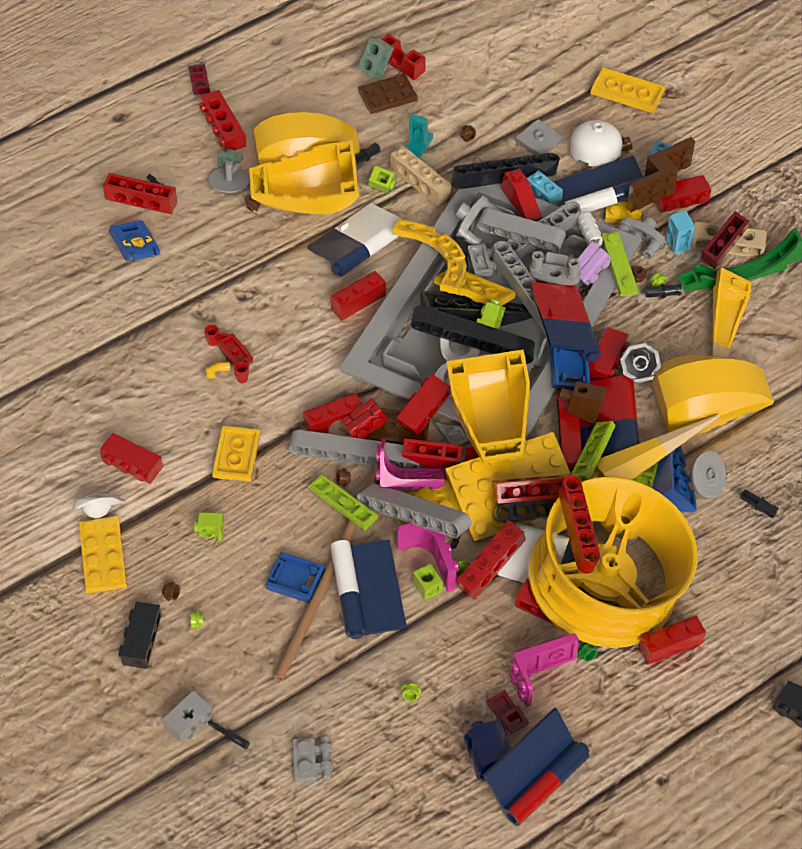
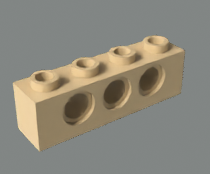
M402 146L390 154V169L437 207L451 198V184L407 148Z
M695 221L691 249L703 251L723 225ZM747 228L728 254L755 258L762 257L766 245L767 231Z

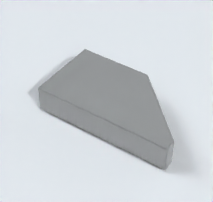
M438 421L435 422L436 429L447 444L462 445L463 447L470 443L468 436L460 426H449Z

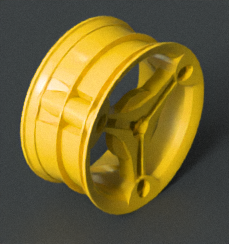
M600 477L585 480L582 482L591 521L601 522L604 529L610 533L605 544H598L600 559L594 571L584 574L578 570L576 562L559 564L554 537L567 528L560 498H558L548 515L546 530L539 536L530 554L528 565L530 587L536 602L544 614L569 635L576 633L580 641L600 647L619 648L640 643L641 636L662 629L672 614L675 601L684 594L691 584L696 573L698 561L696 540L683 514L670 500L656 490L642 483L617 477ZM615 536L621 538L618 547L612 545ZM637 537L643 540L655 553L665 574V592L650 601L635 584L637 579L636 566L626 553L627 540ZM577 587H582V588H583L585 591H587L590 595H592V596H594V597H596V598H598V599L605 600V601H616V602H617L618 604H620L623 608L615 607V606H611V605L602 603V602H600V601H598V600H596V599L590 597L589 595L585 594L583 591H581V590H580L579 588H577Z

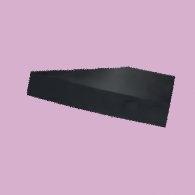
M420 292L421 306L474 322L482 318L481 310L486 305L481 302H474L472 299L462 298V296L454 293ZM507 302L506 305H502L506 309L500 326L518 323L533 317L524 304Z

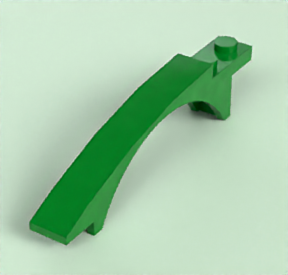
M797 228L790 231L778 246L762 257L747 264L724 269L748 281L786 270L788 264L802 260V237ZM698 263L694 265V270L677 275V278L684 291L709 289L716 285L717 271L719 269L709 268Z

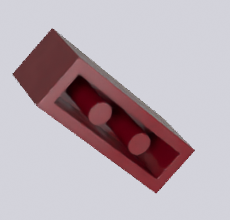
M734 211L702 251L700 259L716 269L747 230L750 221Z

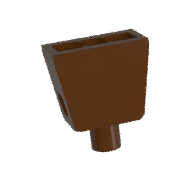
M576 382L574 391L562 388L559 399L570 402L567 409L568 413L595 425L607 388Z

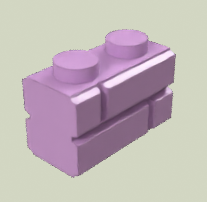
M593 241L577 258L580 261V280L587 286L590 283H594L598 279V273L602 269H606L610 264L611 256Z

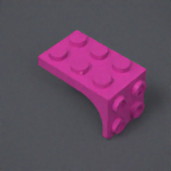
M381 439V444H377L376 461H380V463H377V480H380V487H389L391 489L408 487L413 490L420 489V487H428L432 490L444 487V468L397 467L389 461L386 455V440Z
M404 523L397 528L398 550L411 547H420L428 550L436 561L447 592L455 590V582L458 579L456 573L458 571V564L455 559L452 560L451 546L445 542V535L414 525L413 523Z
M576 633L571 635L564 634L556 640L543 641L537 646L525 647L519 652L513 653L509 675L511 682L518 687L517 694L520 701H524L526 707L531 706L533 686L529 679L531 675L576 660L579 642Z

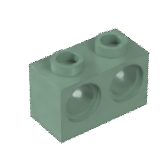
M370 38L366 44L364 54L359 60L357 69L371 78H381L394 47L380 38Z

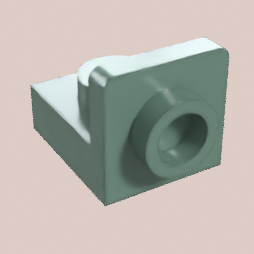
M229 148L225 152H217L218 166L226 168L227 161H231L234 165L243 160V153Z

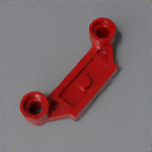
M208 325L204 329L208 344L210 346L217 345L234 365V374L237 377V381L239 383H246L253 357L234 333H221L216 325Z

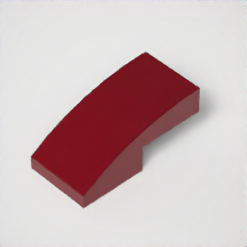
M205 64L188 66L193 94L210 93Z
M506 690L486 701L492 712L510 734L529 724L519 706H515Z

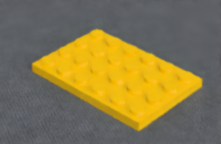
M554 432L526 441L522 458L483 463L481 458L478 457L445 469L460 511L465 512L471 518L472 526L468 528V532L473 543L495 536L505 524L497 523L492 517L493 509L503 504L493 501L492 481L570 474ZM538 505L539 513H545L544 506ZM520 506L518 512L521 516H525L526 510ZM500 508L499 515L502 518H506V511ZM538 520L519 521V522H520V523H523V524H529V523H532V522H535V521H538Z

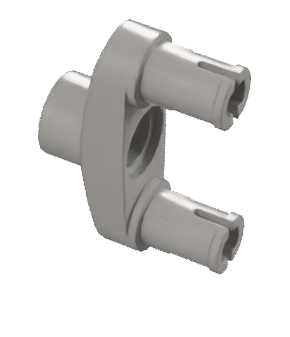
M485 196L478 199L472 207L463 202L455 213V216L462 220L455 236L457 238H465L466 242L471 245L480 244L482 239L469 231V226L479 211L486 208L500 212L501 210L490 203L489 199Z
M625 217L619 223V230L640 237L643 241L649 243L643 251V256L647 259H651L656 251L665 244L664 237L655 230L657 223L650 217H644L642 221Z
M535 251L533 252L532 263L530 264V274L532 277L545 281L547 284L575 285L580 281V261L576 258L570 259L568 268L543 263V253Z

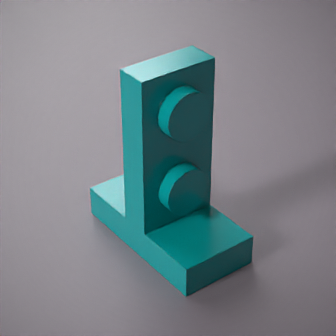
M412 113L409 117V143L405 148L420 159L432 142L434 134L428 132L427 118Z

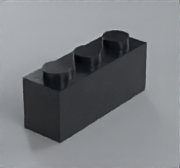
M136 602L134 609L130 610V624L124 630V645H120L119 657H121L124 666L148 668L162 617L160 605Z

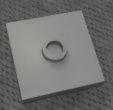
M536 120L515 138V142L535 155L549 153L564 140L563 135L540 120Z

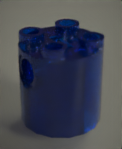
M500 719L486 723L476 721L471 724V729L464 735V742L475 775L478 780L486 781L483 775L512 748L503 722Z

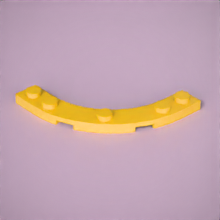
M398 219L393 227V235L416 239L435 248L444 257L448 267L440 284V291L458 294L466 276L465 255L460 246L447 234L441 235L435 232L433 227Z

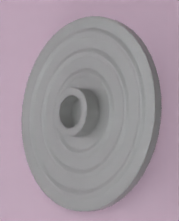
M227 161L226 168H219L211 172L208 177V183L217 191L234 193L248 187L250 176L247 172L240 169L239 163L233 165L231 161Z
M705 451L699 454L690 472L693 485L701 496L705 498L716 497L725 485L726 469L724 462L713 451Z

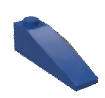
M679 446L659 461L653 489L670 500L679 511L695 512L697 511L696 496L693 490L690 491L688 483L691 482V478L684 469L687 464L682 447Z

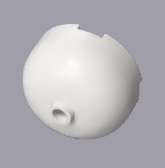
M590 120L580 124L572 133L570 154L576 161L581 160L588 163V166L595 167L615 162L618 157H621V134L615 126L608 122Z

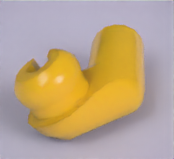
M215 362L205 369L206 378H215L216 372L230 371V362Z

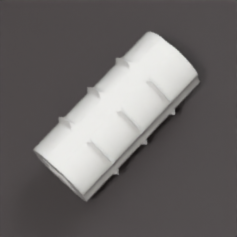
M589 212L580 214L578 224L587 245L593 241L600 246L603 238L593 215Z

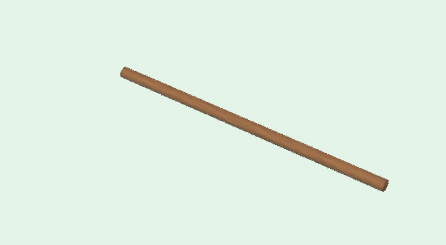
M377 465L375 466L365 488L372 483L378 484L379 480H377ZM349 520L340 540L350 542L357 525ZM332 557L276 670L274 678L278 681L284 680L335 574Z

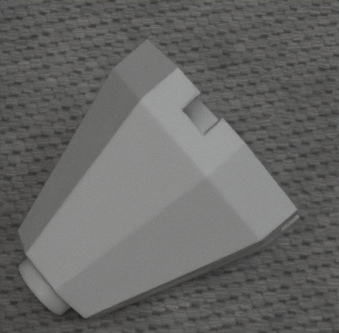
M646 342L629 345L620 359L623 374L633 379L636 383L653 380L655 377L654 373L661 368L658 350Z

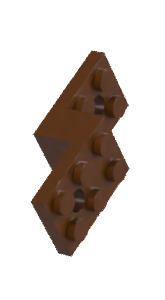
M692 137L647 157L646 177L630 184L627 209L630 213L640 210L644 206L655 203L659 199L670 196L675 192L678 171L688 168L692 163L695 140Z

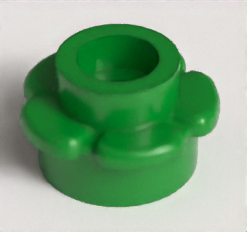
M583 643L578 649V657L585 662H590L597 655L595 645Z

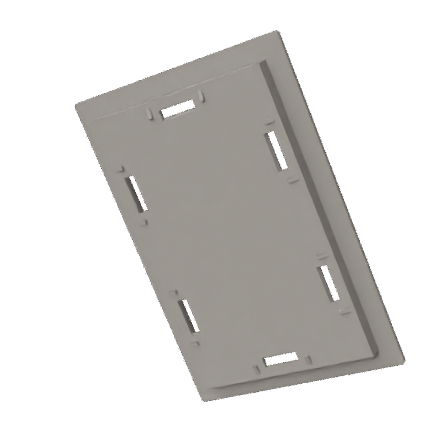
M502 184L458 189L433 228H435V232L441 235L447 234L454 240L457 238L455 235L462 221L455 216V213L463 202L472 207L482 196L488 198L489 202L499 208L501 212L518 217L521 216L501 189ZM535 197L542 218L560 208ZM483 210L479 211L469 226V231L482 239L480 244L485 243L486 249H489L491 244L498 241L506 242L509 240L483 232L477 228V223ZM596 221L601 234L619 232L630 263L642 239ZM579 224L565 231L566 236L559 252L574 254L573 258L576 259L588 246L579 228ZM424 242L421 244L341 364V372L409 400L413 393L419 391L424 379L429 378L431 374L435 375L439 367L447 362L441 351L440 337L417 331L410 327L403 339L398 337L409 318L413 315L414 307L420 306L421 291L448 293L440 291V286L434 284L435 276L443 273L448 268L444 257L435 248ZM538 248L535 251L542 252L544 256V254L547 255V252L550 250ZM533 252L520 259L529 273ZM468 256V272L473 274L471 263ZM610 266L598 273V279L594 283H590L587 286L580 280L579 283L575 284L578 290L581 285L588 287L582 297V301L591 326L594 325L616 287ZM495 269L492 276L481 277L513 290L504 275L499 276ZM515 294L514 299L509 301L512 303L523 304L517 294ZM534 318L499 327V330L525 337L535 342L534 360L526 365L528 374L533 366L540 370L530 385L526 440L556 388H552L550 345L546 335ZM480 350L478 356L491 355V353ZM449 397L437 413L459 421L453 408L452 397Z

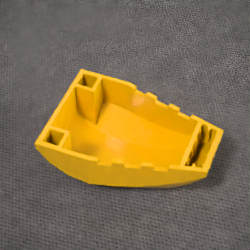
M289 112L277 114L261 121L252 130L258 165L270 161L272 163L281 161L280 158L287 156L289 158L297 155V152L303 150L304 152L310 151L312 147L317 145L353 140L355 155L360 153L357 131L349 124L335 117L320 113Z
M353 140L317 145L312 147L310 151L304 152L303 150L297 152L295 156L289 158L287 156L280 158L281 161L275 163L270 161L249 168L252 199L279 211L327 215L349 207L360 197Z
M524 350L447 361L453 408L466 435L483 463L522 458L525 450L530 404V381Z
M688 354L661 363V368L654 373L655 377L651 380L666 433L712 416L720 415L716 421L697 434L706 433L716 426L720 427L728 421L737 420L747 413L756 412L774 403L764 370L756 364L743 360Z

